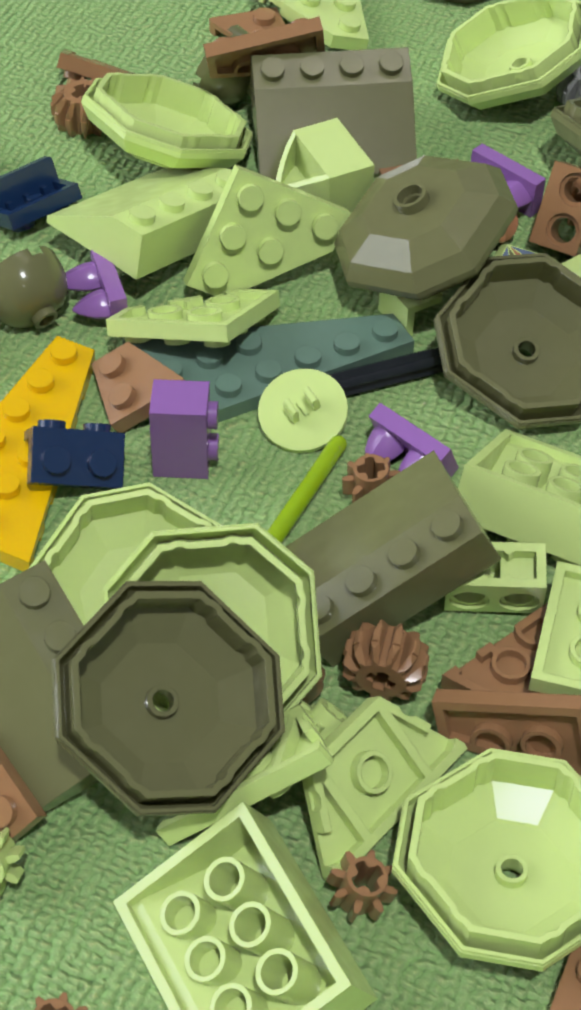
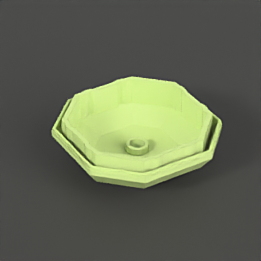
M507 0L485 6L451 32L450 38L446 43L437 80L438 90L479 110L546 94L581 65V1Z
M106 73L103 78H96L81 100L88 119L124 151L137 159L163 168H230L244 159L253 137V132L245 127L247 121L220 101L218 97L207 90L164 75Z
M150 482L85 494L79 497L29 568L44 560L46 561L81 622L85 625L104 605L103 587L151 531L218 526L221 524Z
M257 522L151 531L103 587L105 604L126 581H202L280 656L284 712L298 705L322 677L314 571ZM161 693L154 694L153 704L155 708L159 711H167L169 708L167 697Z
M489 748L403 800L391 872L461 958L543 972L581 946V777L566 760ZM502 871H514L518 873L520 876L517 878H509L505 876Z

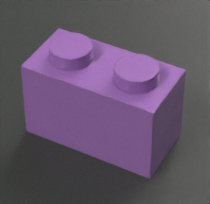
M153 379L149 409L153 477L208 479L210 460L218 461L219 433H211V429H218L219 401H210V381Z

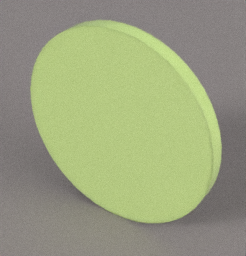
M295 369L281 374L265 388L258 405V418L265 436L277 447L292 453H311L325 448L333 436L341 434L348 418V403L344 390L330 375L314 369Z

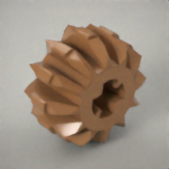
M82 76L80 80L67 79L66 85L56 86L55 94L52 95L51 114L54 116L58 130L67 131L69 137H74L78 134L83 135L85 139L89 134L101 136L102 131L88 119L81 104L83 95L96 78L85 80Z
M381 619L377 626L368 622H362L359 630L351 631L349 639L346 640L343 650L342 676L352 681V689L356 691L365 690L369 693V697L380 696L390 702L394 696L402 700H409L411 694L420 691L422 683L426 681L430 658L428 655L429 646L420 641V633L403 630L402 623L397 626H391Z

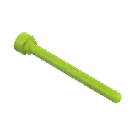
M336 435L330 439L268 529V532L279 542L283 543L345 451L347 442L343 436Z

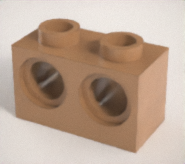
M563 161L554 162L529 242L574 257L581 254V202L576 201L571 193L573 183L581 178V167ZM566 218L570 219L576 228L575 236L569 242L562 240L558 233L560 223Z

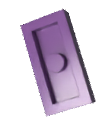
M483 143L472 150L471 162L485 163L501 168L519 212L530 218L538 213L543 198L546 178Z
M91 250L90 262L77 265L65 272L68 290L90 292L75 304L72 311L91 319H107L128 307L127 297L115 265Z
M379 403L369 415L374 429L368 437L365 454H376L383 458L389 457L391 461L404 452L406 456L398 470L401 472L434 450L451 477L458 470L459 467L450 448L382 403Z

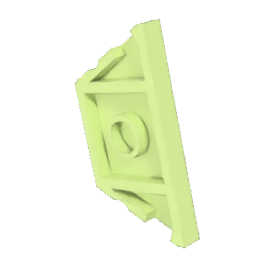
M380 696L368 697L324 740L334 759L333 764L302 780L323 879L326 881L331 869L342 870L340 861L345 852L350 851L355 858L365 856L400 820L403 800L439 779L468 749L465 743L457 738L448 739L430 729V723L417 716L405 715L399 706Z
M300 704L284 712L285 732L217 812L177 815L173 818L162 820L156 832L168 846L213 825L241 802L251 806L267 797L277 798L287 792L293 784L333 764L334 759L313 719Z

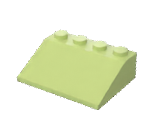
M227 168L160 169L47 215V223L90 251L93 250L137 280L196 252L232 170Z
M508 429L503 430L465 464L458 486L460 493L485 532L491 531L507 537L506 540L508 542L546 543V553L551 554V558L556 562L560 561L581 566V456Z
M241 802L113 901L169 1010H364L378 999L273 822L245 802Z

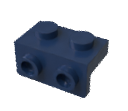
M48 156L41 157L1 175L0 226L13 232H22L36 225L35 220L67 208L69 204L82 199L78 183L59 179L53 160Z
M44 419L38 420L37 426H32L24 431V441L29 442L27 484L105 490L123 487L125 433L111 432V425L85 423L83 424V430L66 429L65 421Z

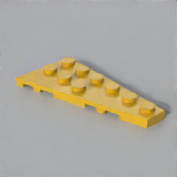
M60 336L54 338L0 402V562L20 571L27 570L35 560L34 554L38 541L41 542L44 534V521L49 505L53 504L58 486L27 484L29 442L24 441V431L32 426H37L38 420L44 419L65 421L66 429H75L78 422L77 413L81 400L85 399L93 373L91 363L96 361L94 349Z

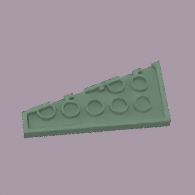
M394 314L250 327L247 333L232 339L230 345L219 348L204 346V341H190L184 345L171 346L164 344V339H151L144 343L132 344L183 377L186 381H210V401H219V423L258 409L259 401L265 388L283 373L295 369H314L330 374L413 353L415 340Z

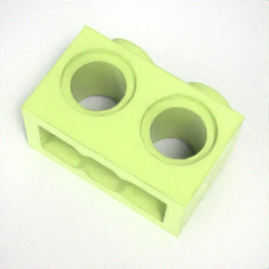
M491 542L502 560L445 595L444 611L533 613L542 607L545 602L547 590L546 543Z

